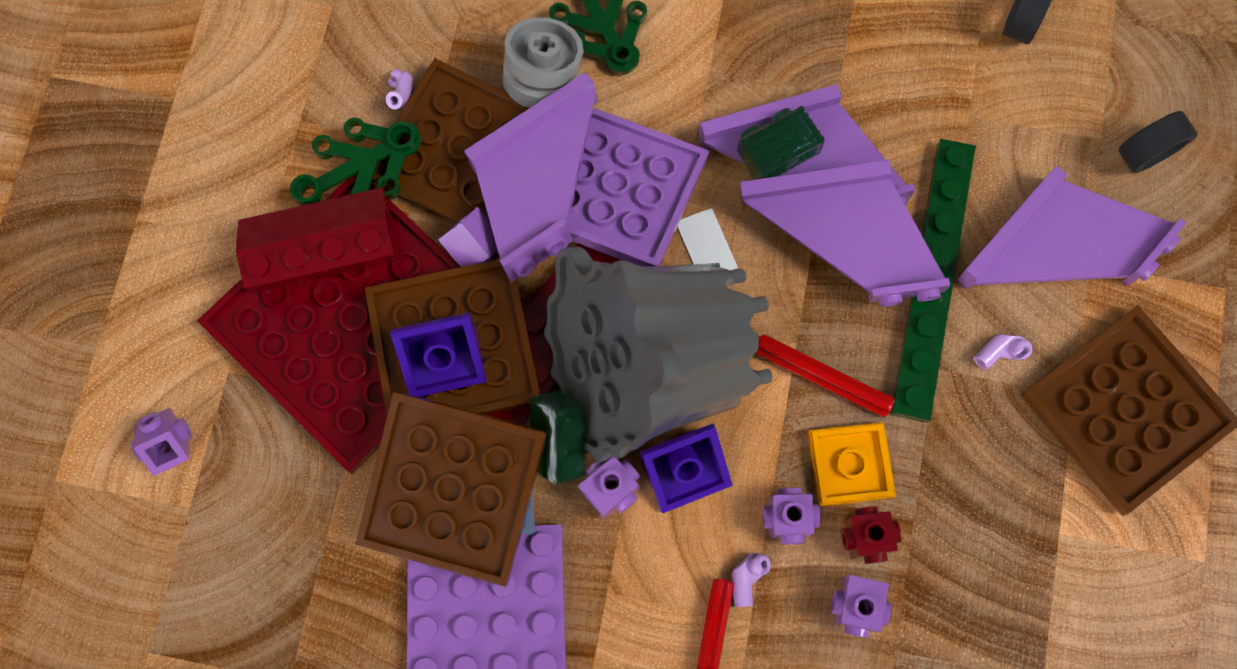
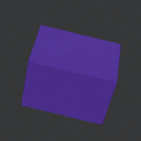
M469 313L391 330L392 340L409 394L421 397L487 382L476 326Z
M713 423L641 451L640 460L662 514L733 486L717 430Z

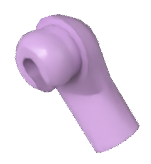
M394 69L390 73L392 78L388 79V84L390 87L396 88V90L387 94L386 104L391 109H399L406 105L412 95L413 78L407 71L403 73L399 69Z
M999 334L994 336L973 357V360L980 368L988 370L999 358L1012 360L1027 359L1032 354L1033 347L1031 342L1021 336Z
M759 553L749 554L733 569L731 576L734 585V607L753 606L752 585L771 569V562L766 555Z

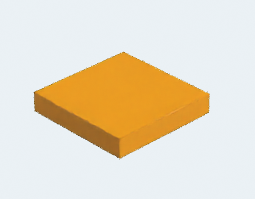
M884 422L816 429L807 432L819 507L896 498Z

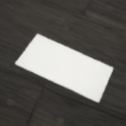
M712 208L680 220L677 227L694 265L720 263V267L727 270L738 268Z

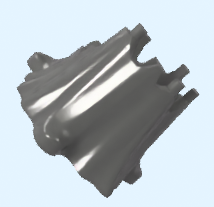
M579 246L560 249L556 256V286L547 301V323L544 330L545 339L550 344L553 352L551 376L559 384L562 392L561 406L554 418V429L559 443L564 448H572L577 457L586 456L588 453H591L594 460L600 463L607 461L612 456L616 459L624 457L632 449L639 448L652 437L737 407L742 397L749 395L759 385L770 383L773 378L770 369L756 371L751 369L749 365L750 359L758 350V337L751 328L750 321L755 313L767 311L769 306L767 298L764 296L751 298L746 294L729 289L728 286L746 281L745 271L741 268L727 270L720 267V263L639 266L621 260L609 264L594 262L589 254Z

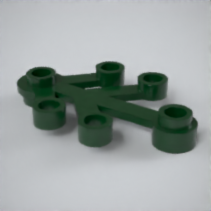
M581 0L590 17L570 12L569 7L564 3L558 2L550 7V18L562 21L571 28L602 36L606 45L587 41L581 31L575 30L582 40L583 54L605 60L607 67L618 75H626L636 69L639 64L640 54L634 43L641 24L647 19V7L643 2L632 1L628 4L626 8L628 22L621 39L614 27L624 0H609L605 12L598 0ZM634 10H640L642 14L640 16H634L631 14V12ZM557 12H563L565 13V16L562 18H556L554 14ZM619 53H626L628 54V57L625 59H619L616 55Z
M356 117L348 119L343 129L350 141L361 142L368 138L381 143L369 149L334 141L327 135L317 136L312 141V149L318 158L327 160L335 156L348 159L349 161L318 178L308 174L297 176L290 185L292 197L301 206L319 202L325 191L356 174L358 175L352 194L369 191L378 162L390 156L385 176L378 180L377 188H384L386 184L394 183V189L389 192L385 191L388 200L397 198L401 193L399 177L405 158L416 153L421 145L422 138L418 128L404 121L396 122L389 128L364 123L360 118ZM353 127H361V130L358 133H350V130ZM402 137L410 138L406 144H398ZM322 144H330L326 151H318ZM306 190H314V193L310 197L303 198V194Z

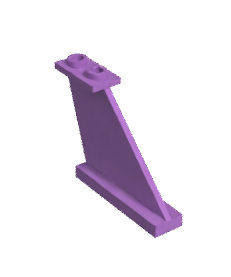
M586 72L464 151L472 169L477 174L500 256L499 261L511 282L518 277L529 275L539 263L550 256H556L560 249L566 248L573 241L567 224L593 107L598 102L594 82Z
M837 84L701 122L698 138L703 149L712 148L769 177L886 160L839 103L842 96ZM891 167L892 175L890 178L905 206H907L909 199L915 191L914 185H906Z
M890 159L740 182L743 206L747 205L868 291L869 303L879 302L880 307H888L903 303L902 298L917 296L918 301L935 300L941 298L940 293L945 292L950 286L949 278H945L890 178L892 175Z
M1055 166L956 281L967 290L970 286L1109 278H1124L1122 283L1129 286L1138 278L1143 281L1147 280L1160 265L1155 260L1161 253L1167 255L1180 242L1181 237L1177 233L1186 222L1180 218L1175 223L1066 182L1064 179L1068 174Z

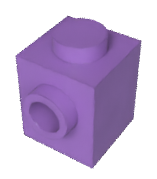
M476 207L438 239L461 267L499 258V254L496 252L497 245L490 220L479 207Z

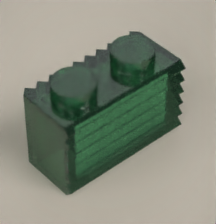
M803 106L793 111L790 108L782 109L772 117V122L761 128L758 124L753 125L740 135L741 139L738 141L737 153L755 180L780 176L821 153L825 142L824 136L821 135L820 130L817 129L816 124L813 123L812 118L809 117Z
M560 391L536 395L530 398L531 427L548 432L537 473L543 475V478H547V481H551L554 484L580 478L586 474L583 470L586 466L584 464L586 457L583 456L586 452L583 449L586 444L583 441L586 437L583 434L586 430L583 427L585 424L583 417L586 414L582 412L585 406Z

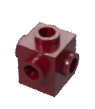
M878 506L855 509V516L844 520L845 527L841 528L844 549L849 551L851 559L863 558L864 564L888 561L887 554L898 551L897 543H901V530L898 521L892 520L891 511L879 513ZM871 526L876 527L878 541H874L869 537L868 531Z

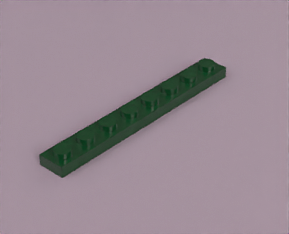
M940 139L937 143L921 235L945 278H949L950 286L945 292L940 293L941 298L918 301L917 296L910 297L893 394L894 404L890 412L892 416L925 423L931 420L976 145Z

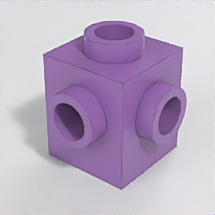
M168 408L160 413H149L134 425V439L131 442V447L137 459L144 462L152 475L155 476L189 459V439L192 438V432L185 419H177L172 410Z
M613 456L608 461L595 462L586 471L589 477L578 485L582 494L601 517L605 519L616 509L620 514L638 500L635 495L639 490L636 480L640 476L626 459L620 463ZM610 481H615L619 484L614 490H609L605 486Z
M801 488L778 489V495H772L768 499V505H763L764 529L769 528V538H780L782 545L804 544V538L812 536L814 528L820 527L819 505L813 504L812 494H802ZM794 507L799 510L798 521H791L787 517L788 508Z
M853 575L844 576L842 578L841 590L834 591L831 602V614H836L835 624L845 626V634L868 638L869 631L881 632L882 625L887 626L891 616L892 605L891 602L886 601L889 584ZM859 602H861L864 607V611L862 614L858 610Z

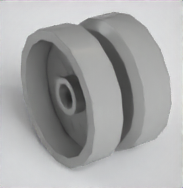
M533 17L520 21L513 26L504 41L502 72L503 87L510 98L522 106L531 108L580 76L584 53L581 38L573 28L564 22L548 17Z

